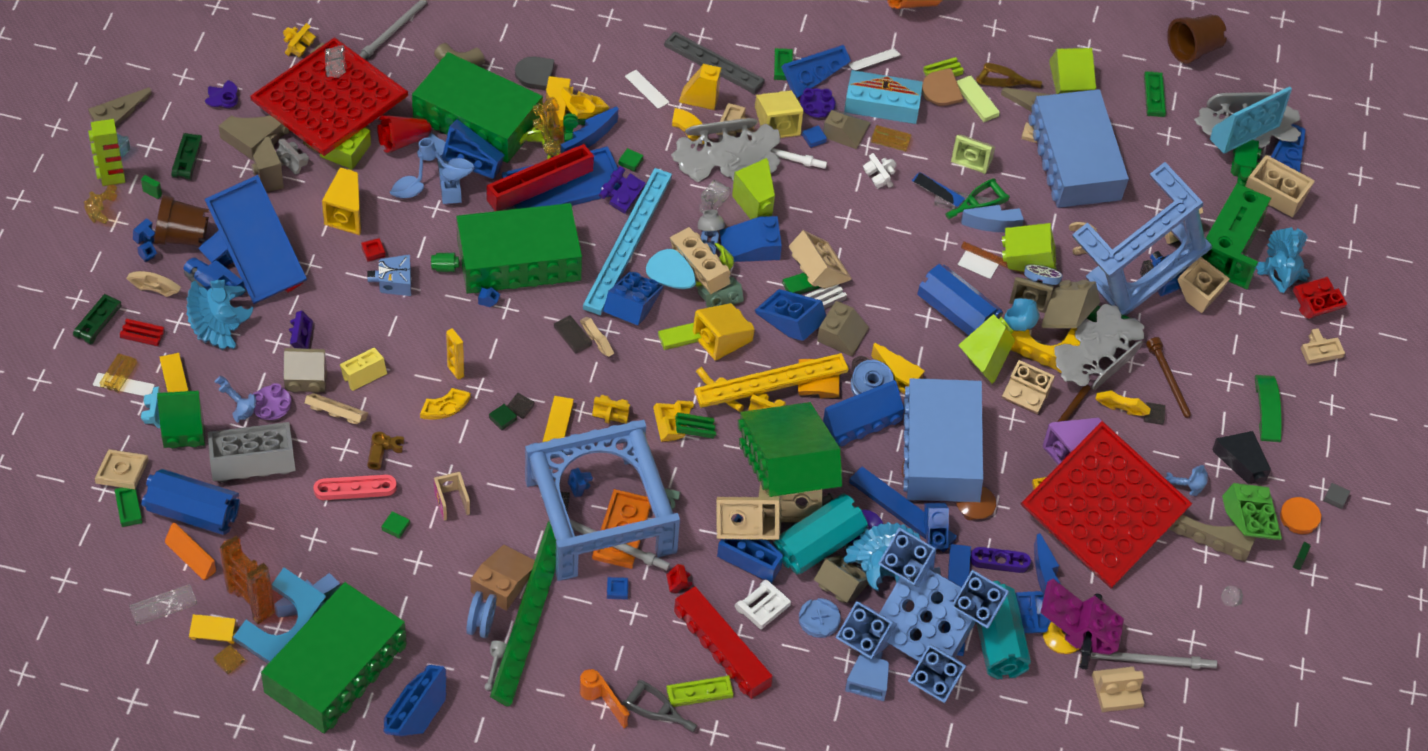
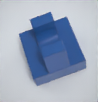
M146 218L133 229V240L137 244L142 241L145 243L154 242L155 232L152 230V222Z
M579 468L571 469L567 482L574 497L583 496L584 490L590 488L588 481H592L593 477L590 472L581 473Z

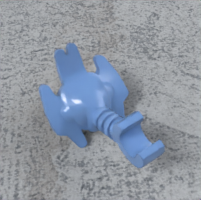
M219 376L215 380V383L221 386L219 391L222 393L226 392L237 402L236 410L233 412L234 420L238 423L240 419L245 420L252 416L255 409L256 396L250 393L247 399L241 398L230 386L229 381L225 377Z
M1204 465L1195 467L1189 479L1173 477L1169 472L1166 473L1167 477L1165 478L1173 485H1188L1192 489L1189 493L1191 496H1197L1208 482V474Z

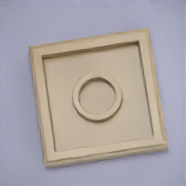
M108 449L95 476V483L136 489L148 463V455Z

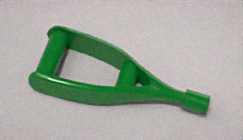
M992 178L976 187L959 208L947 212L946 217L951 219L966 209L1001 205L1007 202L1010 196L997 184L996 179ZM989 187L999 196L996 200L979 204L974 198Z

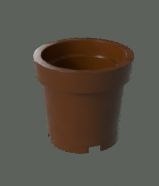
M1212 14L1194 18H1176L1169 24L1167 31L1169 48L1179 62L1184 64L1198 60L1202 55L1222 48L1227 41V37H1224V31H1227L1226 26L1218 15Z
M163 195L157 217L154 244L166 245L167 243L200 247L203 244L200 243V240L206 236L209 217H205V212L209 213V209L179 202L174 197Z

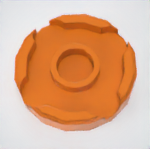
M1293 497L1283 504L1280 511V519L1282 524L1290 528L1289 530L1293 533L1309 534L1319 526L1321 513L1317 505L1309 499Z

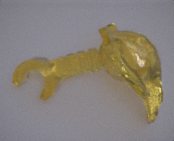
M109 185L105 192L100 195L92 191L89 192L91 197L84 201V209L93 223L96 220L103 224L107 223L108 218L101 213L104 210L102 202L106 199L115 201L117 194L113 193L117 190V186Z

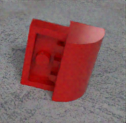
M1328 277L1297 285L1293 288V292L1301 305L1299 311L1305 318H1313L1347 306L1339 288L1334 289Z

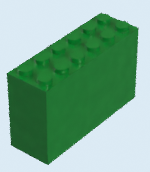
M447 52L412 93L413 118L426 119L432 129L448 135L450 125L458 119L503 153V162L509 163L524 144L519 142L521 137L531 128L538 126L542 122L543 96Z
M571 203L456 216L457 242L466 294L479 293L482 288L489 289L492 287L498 291L581 281L582 254Z
M811 402L740 412V419H738V429L742 435V438H739L740 450H743L744 457L748 458L749 466L752 465L753 473L757 474L758 482H761L762 489L766 490L769 497L842 487L840 447Z
M344 582L261 671L264 693L325 734L329 728L335 727L338 718L343 713L346 714L350 710L352 703L357 698L363 696L366 687L378 679L380 672L390 666L394 656L405 649L407 645L405 621Z

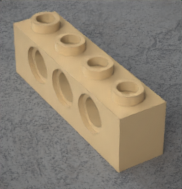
M688 227L670 237L672 249L679 252L693 269L695 277L710 294L731 284L729 268L726 265H722L718 255L711 252L709 245L702 242L697 232L694 233Z

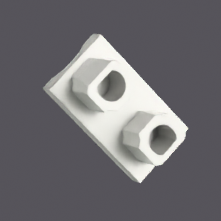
M872 153L869 155L870 161L863 165L864 171L868 176L878 172V175L871 178L877 189L884 185H887L888 188L892 187L893 183L888 173L891 175L895 173L896 162L893 159L887 160L883 158L881 160L883 164H881L875 154Z

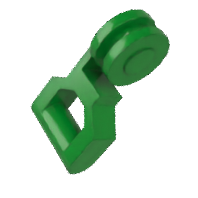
M566 114L563 117V126L565 127L564 142L572 139L573 129L578 126V117L575 114Z

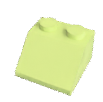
M957 135L951 162L986 174L994 156L995 146L964 135Z

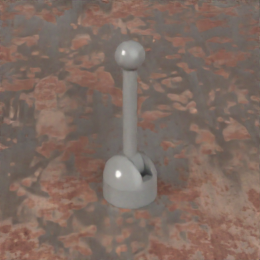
M502 641L491 642L490 654L494 657L488 683L484 686L487 691H491L493 688L492 681L498 658L503 657L507 646Z

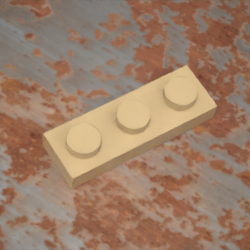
M315 393L307 395L305 399V404L311 405V409L328 411L330 416L338 418L342 416L353 424L365 421L368 416L366 411Z

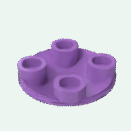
M278 383L266 386L253 393L256 396L254 414L261 419L275 420L281 418L291 407L290 394Z

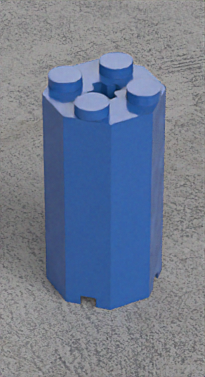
M938 264L926 275L928 278L926 283L922 281L919 285L917 295L967 335L973 333L993 314L998 319L1003 315L1001 308L944 264Z
M165 469L156 471L154 475L150 474L147 479L146 486H148V489L142 499V506L146 507L147 511L218 534L225 535L230 532L232 527L228 525L230 522H235L240 506V499H237L239 497L238 492Z

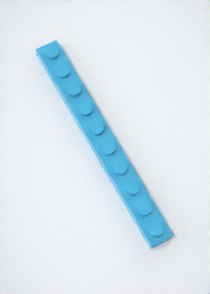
M654 168L583 304V310L598 315L602 314L608 291L621 278L672 179V173Z

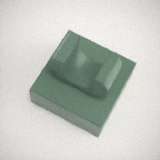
M664 488L668 500L671 501V508L674 509L676 506L675 500L680 501L681 492Z

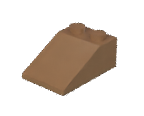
M506 545L501 546L480 565L471 578V593L475 594L476 591L483 592V599L487 600L490 594H494L497 598L496 606L507 611L529 580L535 560Z

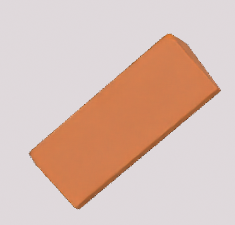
M172 523L165 538V544L202 580H206L216 573L215 560L176 523Z

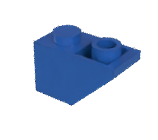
M924 503V525L927 544L936 549L948 548V506L945 503Z

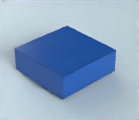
M819 125L802 131V136L810 148L827 142V137Z
M607 577V599L628 600V578Z

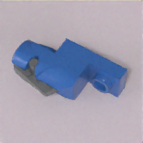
M193 257L184 264V275L191 282L196 280L198 285L204 287L207 291L211 288L210 281L225 280V286H241L244 288L243 280L217 260L208 265Z

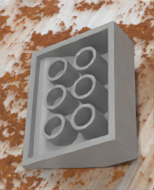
M289 422L208 432L213 481L226 482L229 479H247L252 476L266 477L270 474H288L295 471Z

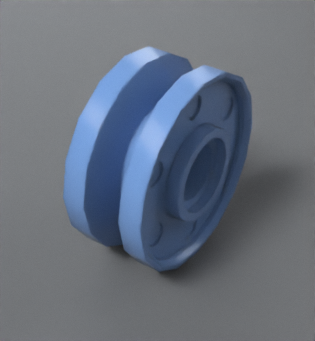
M877 360L863 361L853 372L850 382L851 391L856 396L893 381V373L883 362ZM869 380H872V381H874V382H876V383H875V384H872V383H870V382H868V381H869Z
M476 591L469 610L466 628L467 635L473 636L477 627H480V637L485 639L488 637L496 609V595L490 594L486 602H483V592Z

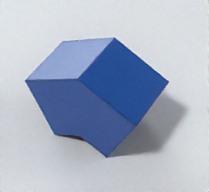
M146 242L137 247L139 256L145 262L156 257L157 252L152 243Z
M492 287L489 289L482 288L478 296V304L491 307L497 303L500 293Z

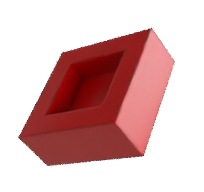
M380 238L361 243V248L367 262L386 257Z

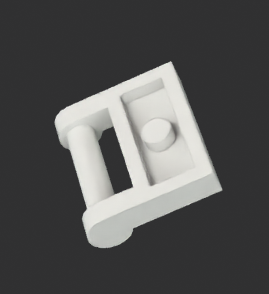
M764 580L760 583V587L743 601L739 600L735 604V608L762 630L791 605V601L768 580ZM764 593H769L764 599H762L759 603H757L753 608H750V607H749L753 602H755V601H756L759 597H761Z

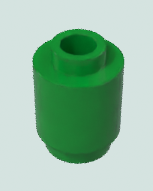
M455 252L431 255V268L437 272H456V268L460 266L459 256H456Z

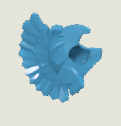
M1291 227L1272 231L1273 234L1268 239L1270 243L1267 244L1269 248L1267 253L1272 257H1267L1265 262H1258L1256 267L1258 270L1257 274L1268 275L1278 291L1282 293L1294 284L1297 279L1306 282L1310 276L1308 270L1304 268L1303 259L1299 255L1303 251L1302 247L1305 246L1308 237L1306 233L1298 228L1293 230ZM1274 269L1277 271L1278 277L1282 280V282L1278 281L1274 277Z
M196 280L191 282V288L188 290L186 315L188 316L191 328L194 329V334L197 335V339L202 340L204 343L210 341L212 346L218 345L221 350H225L227 347L234 349L236 343L232 339L230 331L234 332L238 329L239 324L250 318L253 307L251 306L250 309H244L242 306L235 308L230 305V301L246 290L241 286H225V280L210 281L211 288L208 291L204 287H200Z
M888 522L873 526L870 530L865 529V533L860 534L861 539L854 540L853 546H848L846 549L848 555L843 559L844 562L847 564L854 562L861 564L869 585L876 591H879L877 586L879 583H883L882 578L884 576H894L896 583L900 578L878 564L898 528L900 527L920 539V534L915 533L912 528H907L904 524H891Z

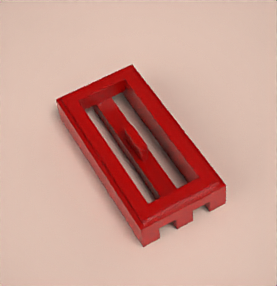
M126 318L125 325L122 327L123 330L119 334L120 338L158 346L165 329L162 326Z

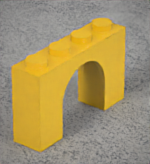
M1071 328L1066 338L1057 345L1038 343L1031 337L1029 330H1013L1011 335L1014 337L1015 342L1011 350L1062 373L1056 367L1057 357L1055 356L1054 347L1063 344L1079 346L1080 341L1075 337L1077 328Z

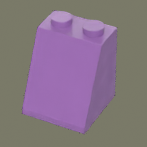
M1100 418L1050 423L1043 448L1059 465L1101 422Z

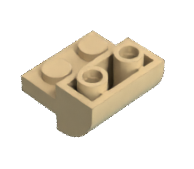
M1018 360L1002 395V399L1038 414L1050 393L1055 376Z

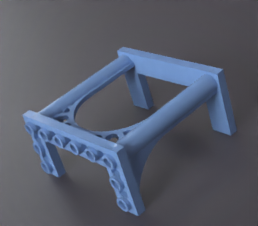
M1166 162L1151 172L1150 177L1168 195L1173 203L1113 250L1088 222L1072 234L1078 244L1098 265L1086 275V279L1089 282L1096 281L1100 295L1109 305L1119 307V311L1124 316L1212 249V245L1204 237L1199 213L1203 202ZM1170 231L1182 243L1176 251L1139 280L1131 283L1126 281L1123 268Z
M644 420L631 421L627 424L613 425L609 428L595 429L587 433L573 434L569 437L554 438L550 441L532 443L525 446V482L527 487L534 485L539 487L556 539V577L558 581L578 577V555L655 536L657 558L677 553L680 518L678 513L673 514L646 438V423ZM623 443V450H618L616 445ZM609 453L622 457L625 465L632 464L639 473L655 518L575 536L560 492L561 476L571 462L587 454ZM561 457L564 462L556 464L550 459Z

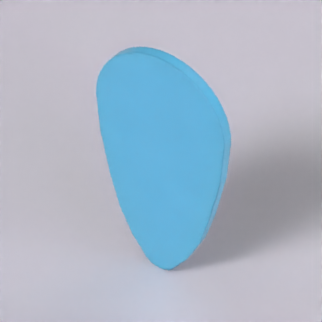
M674 249L659 251L647 263L646 273L648 277L659 282V284L676 289H688L696 284L693 269L686 259Z

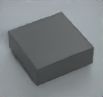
M1331 483L1323 501L1342 509L1350 491Z

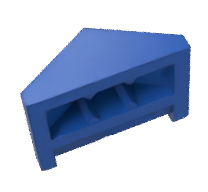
M1042 591L1015 592L1024 633H1046L1051 621L1040 613L1044 599Z

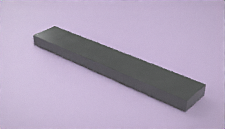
M675 31L664 42L666 48L700 66L707 64L721 67V77L753 94L764 84L765 79Z

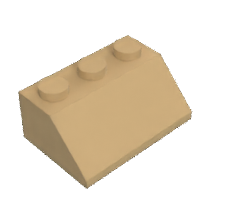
M1265 155L1248 177L1245 187L1270 197V206L1293 218L1302 206L1315 180Z
M803 230L789 245L793 258L799 262L800 269L807 274L808 281L813 286L826 289L850 281L851 276L828 241Z

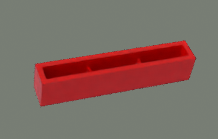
M582 144L488 184L487 202L494 211H502L593 171L594 155L585 144Z
M696 586L675 598L674 612L677 617L685 621L689 631L697 635L701 645L705 649H709L714 660L725 668L729 678L737 682L743 694H747L752 699L771 687L773 675Z

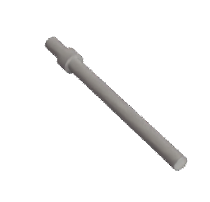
M427 0L418 1L372 44L365 46L359 56L369 59L381 44L427 4Z
M569 519L572 529L582 534L597 532ZM628 544L612 546L643 560L647 565H655L666 571L670 567L671 563L657 558V555L651 552L646 553Z
M1093 652L1091 654L1092 659L1190 666L1191 669H1200V667L1217 668V660L1201 659V657L1197 656L1183 658L1114 652L1110 655Z

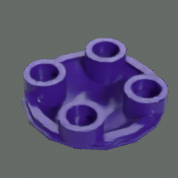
M806 88L800 97V105L803 111L812 117H827L831 110H835L836 103L832 96V91L829 89Z

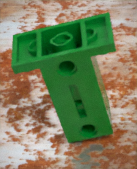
M1236 183L1206 237V240L1212 245V249L1201 257L1230 278L1228 282L1248 290L1258 261L1245 256L1263 223L1271 198Z

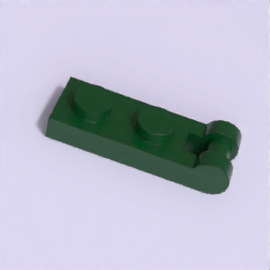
M183 133L172 167V178L184 177L186 180L192 179L195 163L203 141L202 135Z
M104 294L74 329L73 337L82 338L86 343L93 344L96 336L122 307L121 301Z

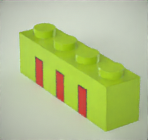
M114 119L91 122L92 130H88L90 142L94 141V143H91L92 154H96L93 155L95 167H98L95 168L97 179H101L102 186L126 183Z

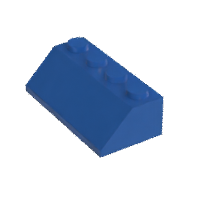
M890 381L825 408L823 422L838 446H845L850 441L862 439L867 434L879 432L889 425H896L902 421L904 406L896 381Z

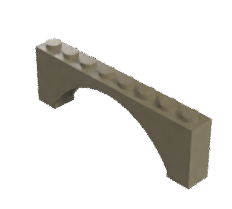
M322 42L320 45H318L315 49H313L310 52V54L318 48H320L321 46H323L324 43ZM231 115L219 125L220 138L251 160H253V155L265 137L269 136L274 145L283 135L290 132L288 128L271 115L257 118H237Z

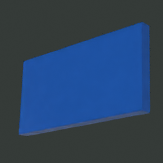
M608 146L590 151L594 155L592 172L514 205V208L521 209L571 203V206L601 199L599 193L602 191V186L608 183L611 178L610 175L618 169ZM531 166L502 172V178ZM616 183L613 189L617 191L621 185Z
M258 175L205 198V202L253 304L307 280Z

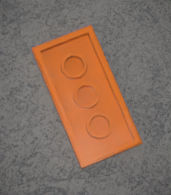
M614 489L601 530L648 520L651 510L648 497ZM641 540L625 544L639 549ZM614 547L595 550L592 555V560L630 569L633 568L636 558Z

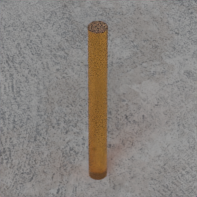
M965 241L963 242L962 249L1008 268L1007 262H1003L1002 257ZM1013 270V271H1015V272H1017V273H1020V274L1024 275V271L1022 272V271Z

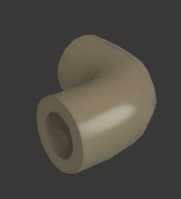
M443 43L434 52V56L439 61L449 52L477 66L485 63L484 55L477 47L467 52H457L447 43Z

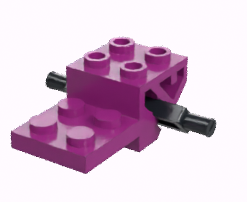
M1051 579L1047 582L1040 613L1066 632L1065 640L1075 648H1082L1079 667L1083 670L1088 669L1092 652L1110 655L1118 651L1124 618L1101 601V594L1096 593L1093 597L1082 602L1056 580Z

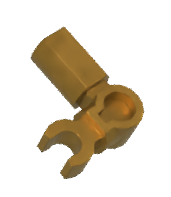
M375 432L371 440L367 463L368 468L374 470L381 468L384 449H392L396 453H402L403 446L397 444H404V437L396 436L392 438L383 432Z

